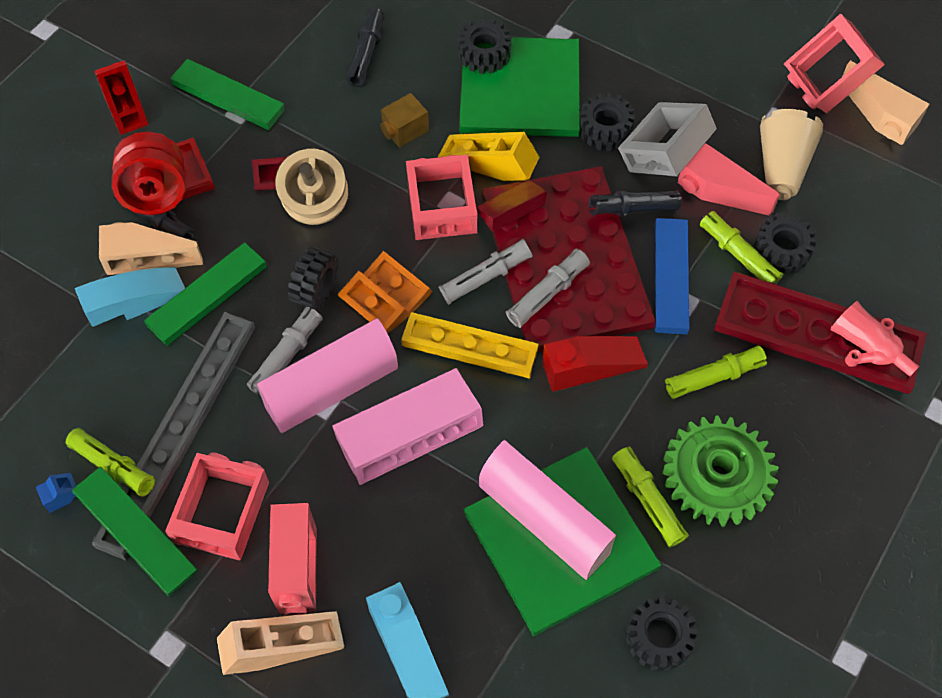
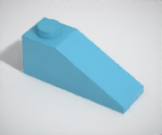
M401 582L366 597L369 612L407 697L445 698L449 696Z

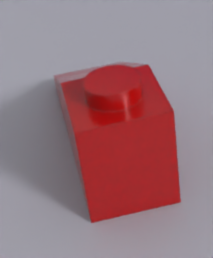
M125 60L95 70L94 72L120 135L149 125Z
M576 336L544 344L542 364L552 392L647 368L648 366L637 336Z

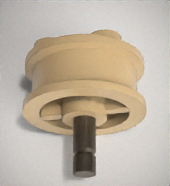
M319 149L300 150L287 157L278 169L275 184L277 194L286 212L296 221L308 225H319L331 221L344 209L348 199V184L341 164L331 154Z

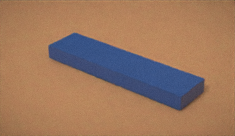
M656 218L655 333L688 335V220Z

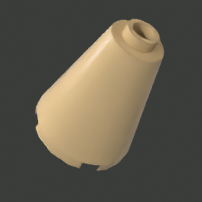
M779 109L772 111L769 118H766L765 115L762 117L760 133L766 185L780 193L778 200H788L795 196L800 189L823 133V123L817 116H815V121L807 118V112L803 110Z

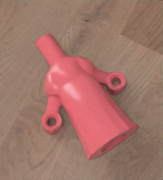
M855 301L830 329L865 351V353H861L859 350L850 351L845 358V363L848 366L854 367L857 364L866 362L878 365L894 363L909 377L919 368L915 362L903 353L904 346L902 340L893 332V320L884 318L881 322H878L858 301Z

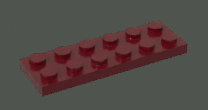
M733 271L714 331L906 394H910L914 389L918 369L909 377L894 363L878 365L866 362L857 364L854 367L848 366L845 363V358L850 351L859 350L861 353H865L864 350L830 330L837 319L848 309L847 307ZM872 316L878 322H881L883 320L882 318ZM894 323L893 332L902 340L904 346L903 353L919 366L927 333Z

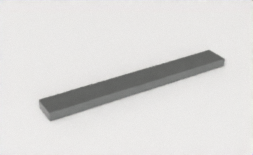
M224 312L136 465L154 477L155 485L149 494L142 497L126 485L124 486L123 491L149 519L256 328L254 322ZM101 526L92 542L94 548L127 561L129 554Z

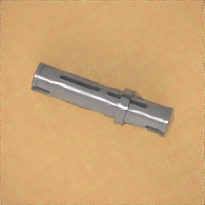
M521 239L500 253H497V251L491 253V258L467 270L444 285H440L438 288L448 305L500 274L502 276L509 274V269L528 258H532L533 255L524 239Z
M575 249L562 263L550 268L548 275L506 311L508 319L520 328L531 316L549 302L554 295L562 289L566 290L571 285V281L575 276L590 265V261L585 253Z
M306 307L291 328L285 329L282 333L284 337L270 353L250 381L247 382V386L254 393L261 396L257 383L285 369L294 355L300 349L303 350L308 344L306 340L323 320L322 316L314 309L311 310L310 307Z

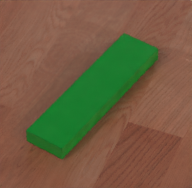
M189 59L170 78L172 85L267 130L274 125L285 111L284 103Z
M244 242L144 320L146 326L168 346L267 267L265 260Z
M99 467L72 489L73 494L168 597L197 573V569L102 467Z

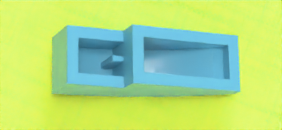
M168 267L117 274L74 289L85 315L92 327L122 314L129 320L163 306L184 290L185 287L176 268Z

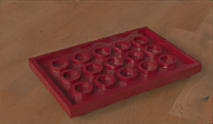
M602 166L530 180L546 191V205L493 232L498 253L524 239L533 255L532 258H528L509 269V274L505 275L513 305L518 303L532 288L539 284L548 275L550 268L562 263L575 249L585 253L590 261V265L575 276L571 281V285L566 290L562 289L554 295L549 302L520 327L523 340L539 344L538 352L544 351V344L576 336H618L654 328L656 321L619 216L615 213L591 215L589 212L591 209H595L588 208V201L591 195L611 194ZM526 181L482 189L484 203Z

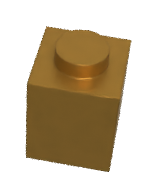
M412 93L381 109V130L385 137L389 140L392 139L399 148L429 131L428 111Z

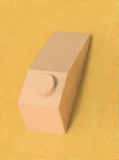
M850 60V62L846 66L843 76L847 74L857 64ZM873 74L849 94V97L873 128L900 145L905 143L920 124L929 106V103L876 74Z
M117 222L111 225L99 226V259L107 275L152 268L203 265V258L195 241L132 222Z
M337 611L232 621L217 637L223 675L259 671L344 648Z

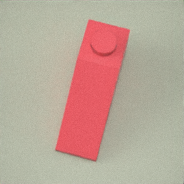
M706 143L680 172L677 182L685 191L694 194L701 200L768 216L774 212L780 193Z

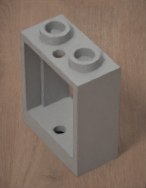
M658 102L618 149L629 172L678 176L717 128L707 104ZM670 129L677 130L667 143H659Z

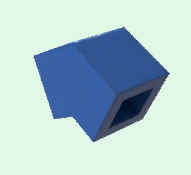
M71 473L50 475L47 481L36 486L43 506L51 513L72 502L75 497L72 489L76 484Z

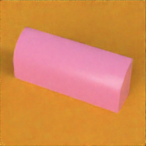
M377 318L257 383L267 412L282 434L397 370V356L386 330Z
M457 368L334 424L332 427L359 485H362L483 427L481 406Z
M503 440L483 466L479 476V487L587 580L610 555L616 534L507 441Z

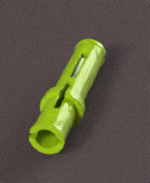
M715 211L709 213L710 218L706 215L702 219L700 226L719 242L718 246L723 251L728 250L759 280L769 283L774 282L775 284L779 282L783 273L779 272L740 236L741 231L737 228L732 229Z
M759 345L739 354L732 355V353L723 355L721 360L667 378L665 383L670 385H666V388L671 398L675 399L729 378L731 380L738 379L741 374L766 366L767 361L765 359L767 358Z
M76 428L68 434L66 438L67 447L73 449L96 466L102 467L117 484L123 483L142 497L149 494L155 485L154 477L135 466V462L130 457L120 456L81 428Z
M630 446L618 451L613 455L612 460L628 482L626 487L631 493L634 492L669 548L683 542L689 534L652 481L654 477L651 472L644 469Z

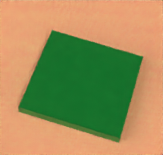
M511 37V56L508 64H503V69L498 71L494 67V73L490 74L488 69H484V74H480L478 68L473 72L469 70V65L467 67L463 65L460 133L525 132L526 135L579 137V39ZM480 43L475 45L476 47L481 49H488L494 47V45L490 43Z
M587 447L541 470L616 534L610 555L587 580L491 496L464 508L468 521L533 637L656 572L661 567L657 557Z

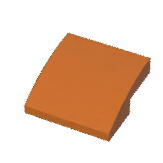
M383 251L364 274L358 271L339 292L338 296L369 322L378 318L388 334L409 317L411 312H414L430 296L432 291Z

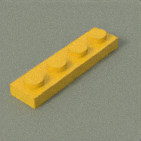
M413 312L409 316L401 339L403 347L529 379L539 346L537 343Z

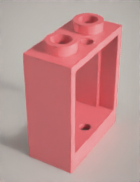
M839 14L784 63L790 72L787 75L788 79L796 88L799 89L801 87L806 93L802 96L804 101L813 110L818 107L825 113H828L885 65L853 23L842 14ZM845 39L861 62L821 94L806 74V71Z
M468 154L430 159L419 158L406 161L415 240L477 233V210ZM462 178L466 206L420 211L417 182Z
M196 453L166 528V533L172 542L241 561L269 485L265 470L257 463L251 461H243L241 464L229 461L227 457L218 453H209V455ZM209 476L252 487L235 534L191 523Z
M309 504L271 505L268 593L279 614L294 616L316 612L317 528Z

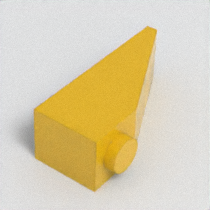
M525 132L449 135L438 155L439 158L449 155L468 154L470 171L502 181L529 180L540 158Z

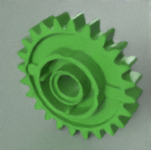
M715 416L713 424H709L706 418L702 417L699 427L693 422H689L686 429L687 432L679 429L676 435L677 440H670L668 446L670 451H666L663 459L668 464L664 465L662 474L670 476L666 480L665 487L675 488L671 497L672 500L683 499L682 511L693 508V519H697L701 514H704L708 525H710L713 518H718L722 527H725L728 518H731L736 525H739L743 515L747 519L752 520L756 514L755 510L762 512L767 505L765 501L770 502L774 495L771 489L776 487L778 480L772 476H775L778 466L771 465L770 463L773 461L775 453H766L764 451L769 443L768 441H756L759 431L756 430L750 434L746 432L747 423L744 422L739 427H735L732 417L729 418L726 424H722L719 416ZM713 466L724 468L728 474L722 475L715 472Z

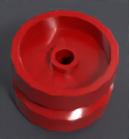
M149 131L134 133L124 138L118 144L113 156L112 189L115 198L120 204L134 213L144 215L163 214L175 208L182 200L185 190L184 158L182 150L178 145L163 134Z

